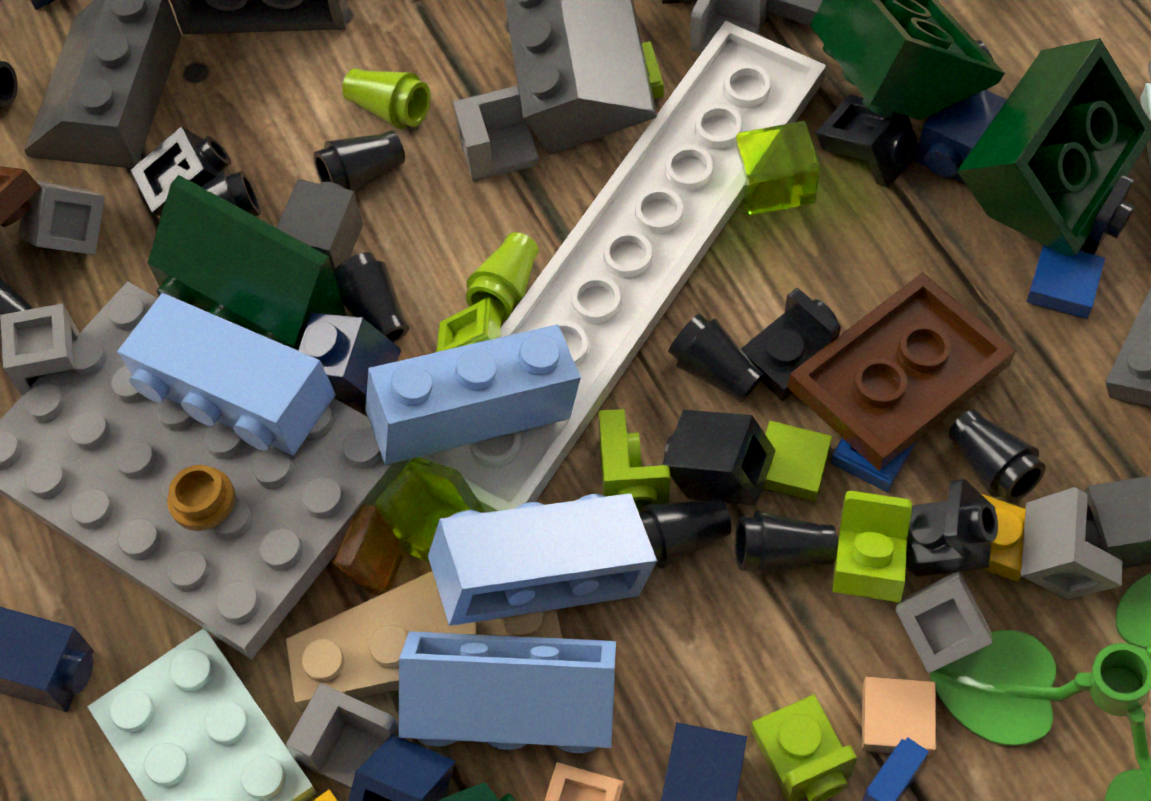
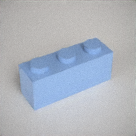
M161 293L117 351L132 374V377L129 379L131 385L143 396L158 403H161L165 398L178 403L191 417L207 426H214L216 422L233 428L242 440L260 450H267L269 446H272L294 456L336 395L320 360L164 293Z
M556 324L368 368L366 413L384 464L387 465L570 419L581 376L560 327Z
M631 493L607 497L602 494H590L576 501L546 505L540 502H529L519 505L514 509L486 513L474 510L462 511L448 518H440L428 554L449 626L638 597L657 562Z
M409 631L399 657V738H415L429 746H446L456 741L487 742L494 748L504 750L518 749L526 744L557 745L561 750L571 753H586L597 747L611 748L616 641Z

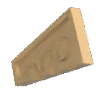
M433 571L286 638L294 701L298 709L302 711L308 706L320 683L355 699L399 690V657L409 631L562 638L556 609L449 626Z

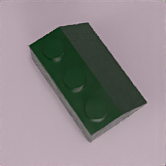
M823 0L810 24L811 28L824 43L823 51L837 60L843 68L842 76L848 82L855 85L863 94V104L871 111L886 118H894L896 113L918 120L924 119L999 84L1005 74L938 0Z
M1101 38L1044 49L1040 51L957 172L988 217L1065 256H1075L1090 235L1099 211L1122 175L1127 176L1150 141L1151 121Z
M180 175L173 180L148 259V265L159 285L156 290L158 296L161 293L167 294L297 351L299 350L311 313L347 316L329 256Z

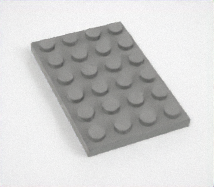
M127 281L78 334V339L72 341L74 369L41 375L31 385V390L26 391L0 419V495L252 660L411 459L385 465L368 417L335 398L330 402L295 455L292 456L272 446H269L267 450L257 449L242 440L233 428L216 422L214 426L202 424L191 417L180 404L167 398L158 403L143 396L131 385L129 379L132 377V374L117 351L158 298ZM192 465H207L221 470L229 477L236 492L235 504L229 516L219 525L208 530L192 531L181 527L173 519L167 506L171 481L181 470Z

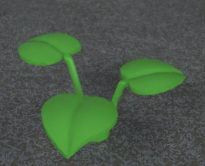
M1151 573L1131 585L1120 599L1116 611V629L1121 638L1127 643H1116L1105 647L1096 656L1091 673H1078L1073 681L1061 687H1052L1056 678V663L1050 651L1034 636L1014 630L991 632L992 644L930 672L931 682H935V691L948 712L960 724L978 737L1002 746L1017 747L1029 745L1043 739L1050 732L1053 723V710L1050 701H1064L1082 691H1089L1094 703L1104 712L1115 716H1127L1131 725L1135 757L1140 769L1127 770L1118 774L1107 789L1105 801H1151V758L1144 723L1146 714L1142 709L1151 691Z

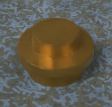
M192 465L181 470L171 481L167 506L171 516L181 527L192 531L208 530L219 525L229 516L235 504L236 492L229 477L221 470L207 465Z

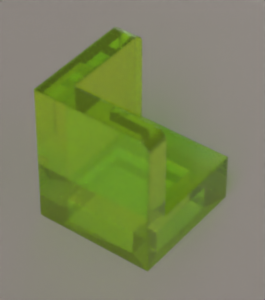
M805 121L744 131L736 135V147L746 178L744 206L748 215L816 202L820 166Z
M420 457L412 458L375 503L377 510L409 555L429 562L428 554L440 518H448L456 513L467 510L486 513L459 471Z

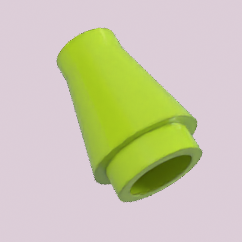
M353 68L346 74L342 85V94L346 101L361 106L397 129H403L407 126H418L425 119L430 107V88L415 73L365 71Z
M519 232L508 234L503 244L468 277L466 282L468 290L466 301L469 307L485 298H491L502 311V321L509 318L525 296L533 263L539 253L538 245L532 238Z

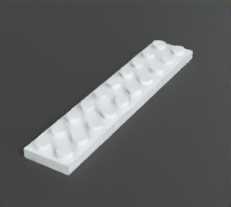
M725 21L660 109L657 118L652 120L501 327V337L556 324L559 325L581 376L571 418L411 458L407 464L408 470L484 513L514 509L525 503L536 502L823 83L826 65Z

